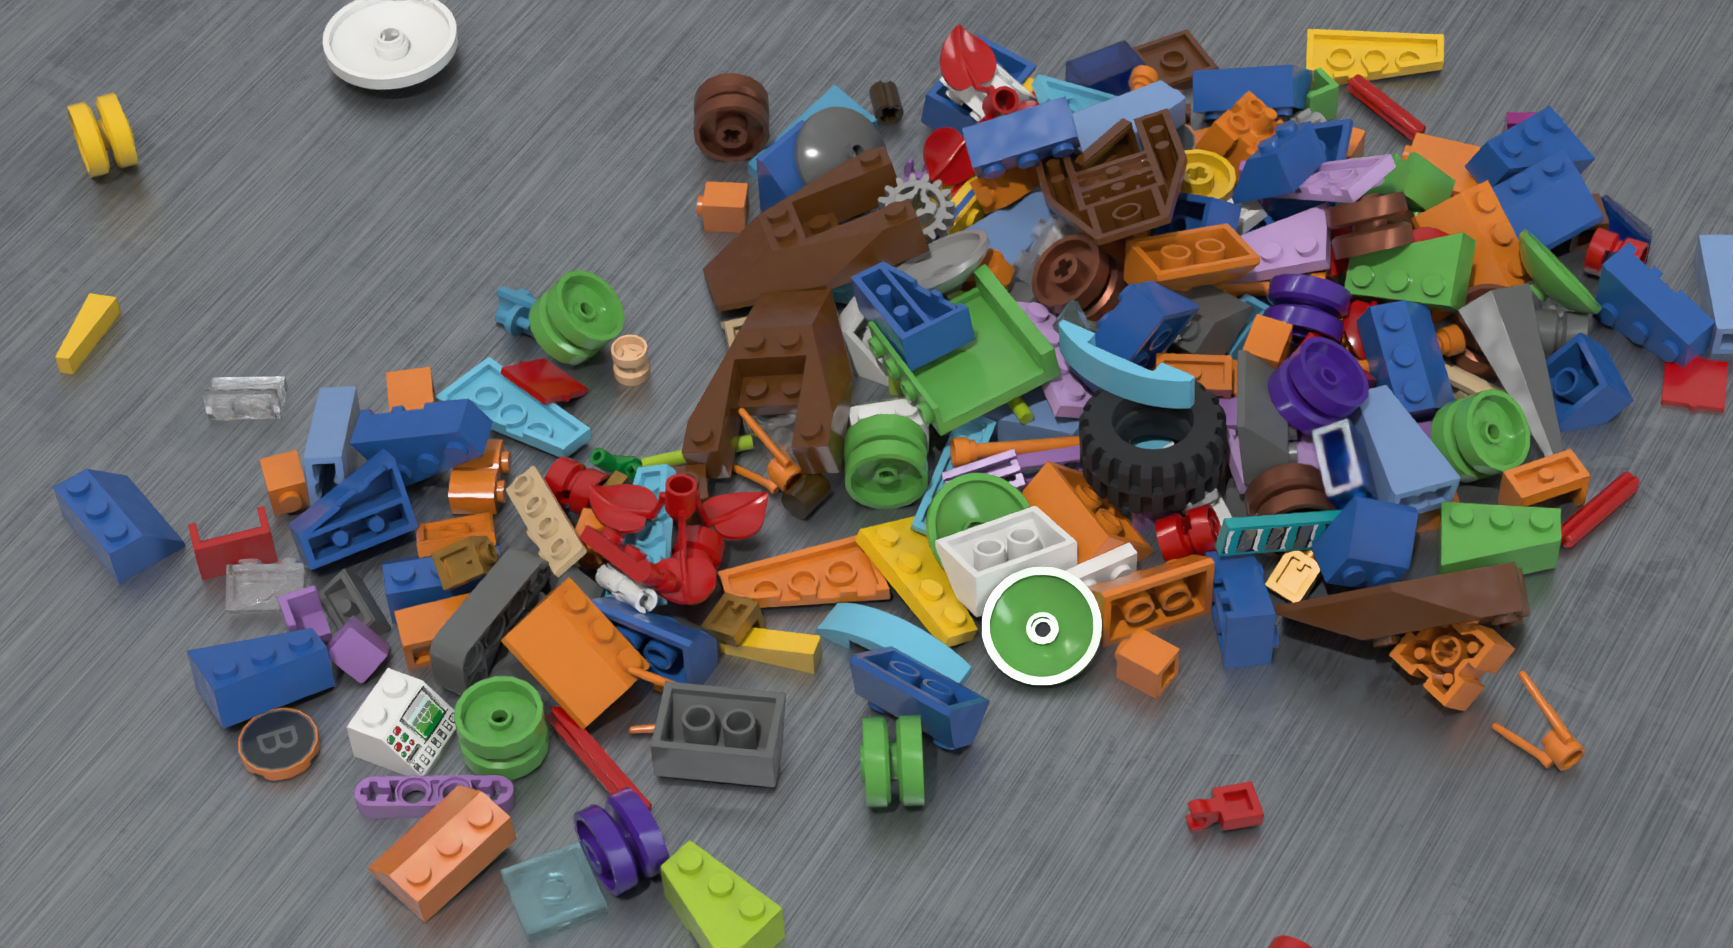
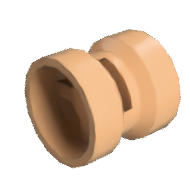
M624 335L617 338L611 346L615 379L625 386H637L646 382L651 372L647 359L648 346L646 341L637 335Z

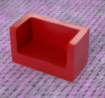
M264 506L257 507L260 527L201 541L196 522L188 524L202 581L278 562Z

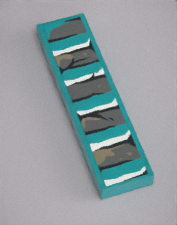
M1342 510L1224 518L1215 548L1219 556L1311 549L1314 542Z

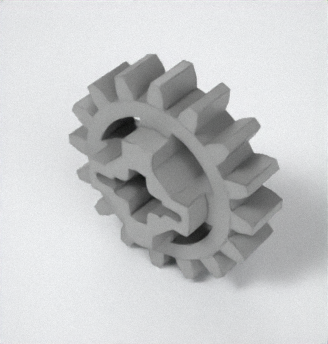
M910 173L908 182H904L900 177H897V187L895 189L888 185L885 187L886 197H879V208L883 209L892 202H901L909 198L918 216L925 239L929 243L936 241L937 235L941 237L947 236L946 226H954V215L952 214L956 213L955 203L951 201L952 197L949 189L942 191L941 180L938 179L931 184L929 174H925L920 181L916 180L914 173ZM929 197L933 198L937 203L931 202Z

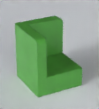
M1321 67L1315 69L1312 89L1309 90L1306 96L1304 109L1292 110V113L1295 114L1300 110L1304 111L1310 108L1311 113H1321L1326 121L1336 117L1339 85Z

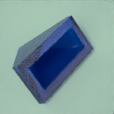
M1602 196L1601 199L1609 220L1608 231L1619 234L1622 241L1630 237L1648 243L1650 249L1653 229L1610 196Z

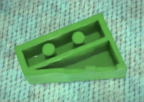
M1417 152L1409 153L1408 159L1400 160L1401 156L1398 154H1391L1396 167L1384 177L1385 181L1381 185L1369 189L1362 195L1366 196L1380 192L1382 196L1404 191L1407 208L1416 216L1449 199L1456 181Z
M1462 232L1350 257L1344 288L1350 291L1352 298L1357 301L1370 302L1372 299H1376L1379 304L1406 300L1426 305L1429 310L1460 314L1458 309L1465 306L1477 241Z
M1441 502L1437 527V575L1515 562L1517 568L1521 567L1523 574L1556 568L1561 545V509Z

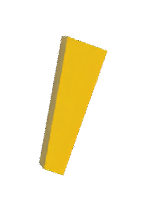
M89 293L55 356L60 373L74 374L121 314L117 297Z
M751 627L738 647L720 642L721 653L814 675L822 658L821 636Z

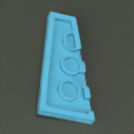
M490 357L483 360L434 397L435 402L469 398L493 421L491 430L558 457L570 456L591 439V431L588 426L555 403L544 405L501 375L500 372L503 366Z
M668 464L638 467L633 485L643 486L651 490L658 502L659 493L665 492L666 480L670 476L675 475L676 470ZM665 505L656 519H646V525L640 532L620 533L625 537L622 544L626 546L629 543L641 549L648 555L646 560L654 564L663 559L670 558L673 519L665 511ZM604 588L600 598L613 597L612 592ZM657 594L656 606L667 605V600Z

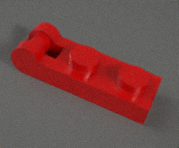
M589 525L585 527L579 538L634 581L650 586L652 589L663 594H668L674 589L677 580L674 572L665 568L658 569L656 564L646 560L648 555L644 551L629 543L626 546L622 544L625 540L623 535L607 526L602 531Z

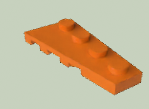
M857 535L717 571L718 582L723 595L726 592L739 597H749L758 602L760 608L890 599V588L883 574L856 543L855 538Z

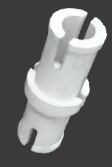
M607 563L608 568L603 564L596 573L597 583L611 591L612 596L616 600L630 604L641 613H646V609L650 612L656 606L657 594L654 590L634 581L612 563Z

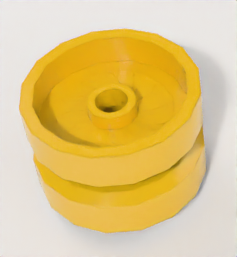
M114 92L96 98L95 107L98 120H95L91 108L84 101L66 107L79 151L91 179L108 174L110 163L106 151H110L116 166L120 169L139 163L130 124Z
M1201 149L1184 150L1188 162L1179 192L1214 197L1223 201L1229 200L1236 188L1235 169L1230 162L1215 152Z

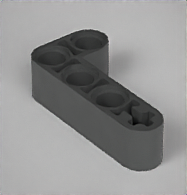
M514 546L510 547L438 631L431 643L430 660L437 685L462 695L466 689L476 682L488 678L486 656L546 584L550 574L548 561Z

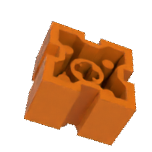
M1249 90L1230 110L1228 109L1211 125L1195 148L1215 152L1226 158L1235 169L1237 186L1241 161H1247L1258 150L1257 145L1270 138L1275 133L1274 129L1284 123V121L1279 119L1275 122L1277 118L1276 111L1268 108L1262 100Z
M1480 620L1424 629L1420 630L1419 633L1414 631L1407 632L1389 656L1411 676L1427 679L1423 687L1445 707L1466 711L1485 688L1479 681L1480 677L1484 672L1496 674L1515 648L1494 629L1478 625Z

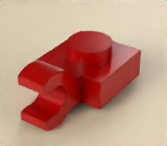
M1252 781L1212 788L1211 799H1195L1187 804L1190 814L1186 815L1185 819L1189 830L1193 832L1204 830L1219 821L1222 831L1263 823L1264 812Z

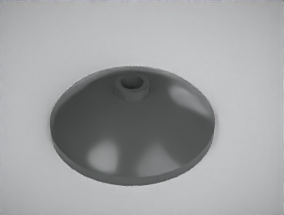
M829 107L810 116L800 128L794 148L796 169L803 185L806 186L850 158H853L852 149L856 156H858L867 149H876L884 146L886 149V146L877 128L865 116L849 108Z

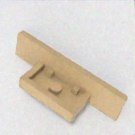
M531 466L526 472L516 477L513 483L505 490L528 528L526 531L527 535L539 547V556L549 562L551 570L559 578L572 565L577 569L581 567L578 560L586 554L587 549L541 472L535 466Z

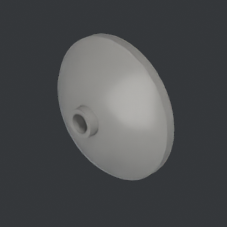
M979 229L956 232L929 243V252L903 261L895 268L917 279L919 286L929 291L936 289L944 296L960 290L963 286L962 283L973 275V271L979 267L988 252L990 240L986 232Z

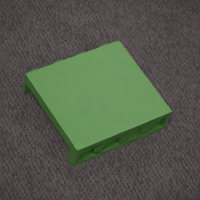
M986 264L973 271L977 287L949 300V302L955 305L960 302L969 308L975 340L913 371L907 367L873 320L868 322L872 338L868 339V345L877 360L883 358L885 369L893 381L898 379L901 382L900 387L909 403L916 402V407L925 425L932 424L940 436L1061 375L1053 346Z

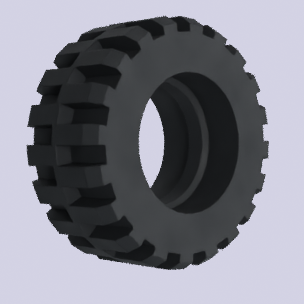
M1196 380L1195 404L1191 408L1181 409L1137 403L1099 388L1094 393V397H1091L1086 402L1079 420L1080 467L1083 469V476L1086 482L1091 487L1093 486V491L1102 499L1108 497L1111 505L1120 509L1123 506L1128 507L1132 513L1141 514L1142 511H1152V515H1160L1164 513V510L1172 509L1173 512L1184 510L1188 503L1195 505L1205 498V491L1211 493L1215 489L1226 468V414L1224 408L1219 405V400L1211 391L1205 392L1206 387ZM1145 435H1162L1179 441L1175 445L1161 449L1139 448L1127 442Z

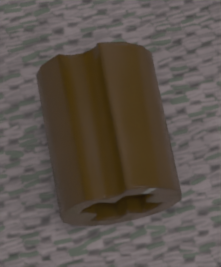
M881 80L874 83L869 90V95L877 122L881 125H893L899 122L903 117V107L896 84L892 81L883 83Z
M803 474L781 497L784 508L790 510L792 516L798 519H805L831 492V486L822 474Z

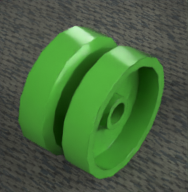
M583 270L567 272L532 304L529 313L530 329L537 343L548 355L559 362L570 365L583 364L591 359L622 331L625 320L623 306L616 292L606 281L591 272Z
M1490 389L1474 393L1467 398L1448 402L1436 412L1431 423V441L1461 477L1460 481L1469 483L1489 478L1520 466L1525 461L1530 449V429L1527 417L1519 403L1508 393L1497 389Z
M876 414L859 420L849 428L844 437L845 489L851 498L864 506L876 509H896L910 505L922 497L928 487L927 437L919 424L910 418L896 414Z
M494 676L476 682L466 689L457 701L454 722L459 736L460 750L465 765L474 774L500 775L511 781L528 775L540 766L548 753L549 734L545 722L544 706L539 692L528 682L513 676Z
M920 714L899 715L896 720L897 741L888 742V722L883 716L862 717L863 743L860 744L861 782H865L867 808L888 807L891 802L890 781L899 782V800L903 806H925Z

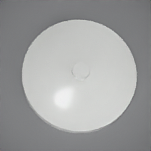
M355 0L344 6L331 18L323 33V49L330 69L338 77L350 84L379 90L411 86L434 76L450 62L458 46V32L453 14L438 0Z

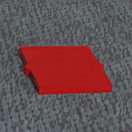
M1699 355L1684 367L1674 361H1665L1661 404L1684 407L1690 411L1698 409L1724 413L1728 362L1703 359Z
M545 358L527 362L519 361L518 364L502 367L500 372L501 375L544 405L559 401L568 402L571 398L586 395L588 391L587 387Z

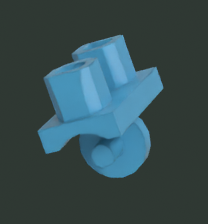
M505 286L497 289L499 305L495 314V321L505 325L506 333L512 336H518L522 332L534 337L530 329L529 313L532 304L537 299L532 295V292L523 288L515 291Z

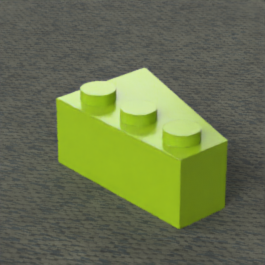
M691 840L687 841L660 866L664 895L687 931L692 933L701 948H774L785 938L783 908Z

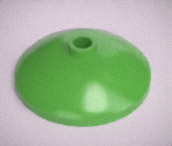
M1525 228L1519 234L1522 263L1529 276L1533 279L1529 286L1543 302L1550 297L1554 302L1567 310L1585 314H1598L1603 309L1584 285L1530 231Z
M969 473L958 476L945 484L935 494L929 505L926 516V535L929 547L937 562L944 569L935 547V540L1031 506L1016 487L1000 477L986 473Z
M1032 567L1012 574L995 588L984 608L982 635L988 654L1002 672L1024 684L1051 686L1070 680L1083 671L1091 662L1101 640L1102 619L1095 597L1081 580L1061 569ZM1041 624H1046L1051 628L1050 634L1046 637H1039L1036 634V629Z

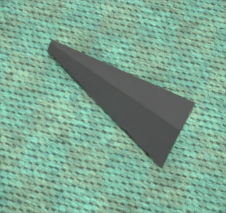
M1528 283L1491 290L1461 307L1458 311L1506 393L1519 403L1527 417L1530 433L1544 456L1547 457L1564 451L1562 436L1557 420L1532 290Z

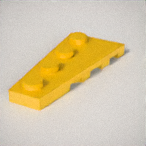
M1307 29L1306 68L1313 70L1314 74V70L1321 67L1338 85L1348 84V80L1356 74H1360L1370 81L1443 70V34Z
M915 516L859 530L855 538L856 543L932 636L948 647L973 640L978 629L967 608L956 598L945 570L937 562L929 547L927 536L910 529Z

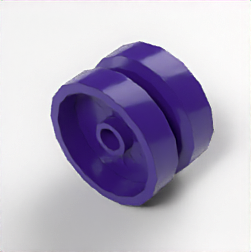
M1302 274L1276 275L1270 280L1267 299L1272 306L1264 310L1263 316L1293 325L1291 347L1298 348L1309 332L1322 334L1327 339L1341 345L1345 327L1339 319L1348 314L1352 296L1350 291L1343 286L1326 279Z
M1318 336L1308 338L1294 351L1290 358H1287L1269 376L1268 390L1271 401L1279 414L1291 426L1304 434L1321 437L1329 435L1367 399L1369 384L1364 370L1354 356L1333 340Z
M624 787L607 796L605 809L599 805L592 804L574 813V829L582 850L596 876L612 895L618 896L635 887L638 873L646 878H652L661 873L660 866L669 859L664 838L648 807L632 788Z

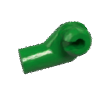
M600 447L595 448L590 455L591 464L610 476L615 471L629 476V482L631 483L634 482L637 468L643 467L642 461L635 456L612 455Z

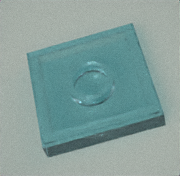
M579 842L500 870L501 878L529 943L609 914L606 901Z

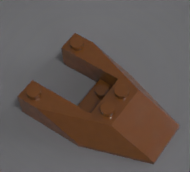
M1168 108L1134 119L1143 149L1141 152L1076 173L1069 155L1061 158H1054L1052 155L1040 159L1035 168L1047 207L1097 246L1171 223L1188 160Z
M881 146L876 149L871 148L863 151L860 155L850 158L765 210L703 268L718 312L752 306L756 303L761 293L832 290L852 282V276L882 261L893 266L929 252L918 216L909 198L901 202H892L883 209L839 225L841 221L879 207L878 199L879 197H886L885 187L887 185L894 189L897 187V176L885 147Z
M831 289L760 294L687 422L682 455L687 465L705 464L707 479L731 478L741 423V416L738 410L744 408L750 416L797 413L791 449L802 473H840L854 377Z
M1515 562L1395 582L1274 606L1276 615L1360 640L1373 642V647L1377 648L1397 645L1400 642V637H1404L1407 632L1414 631L1419 633L1420 630L1477 620H1480L1478 625L1492 623L1493 625H1499L1500 629L1524 625L1523 617L1531 616L1523 569L1521 567L1517 568Z

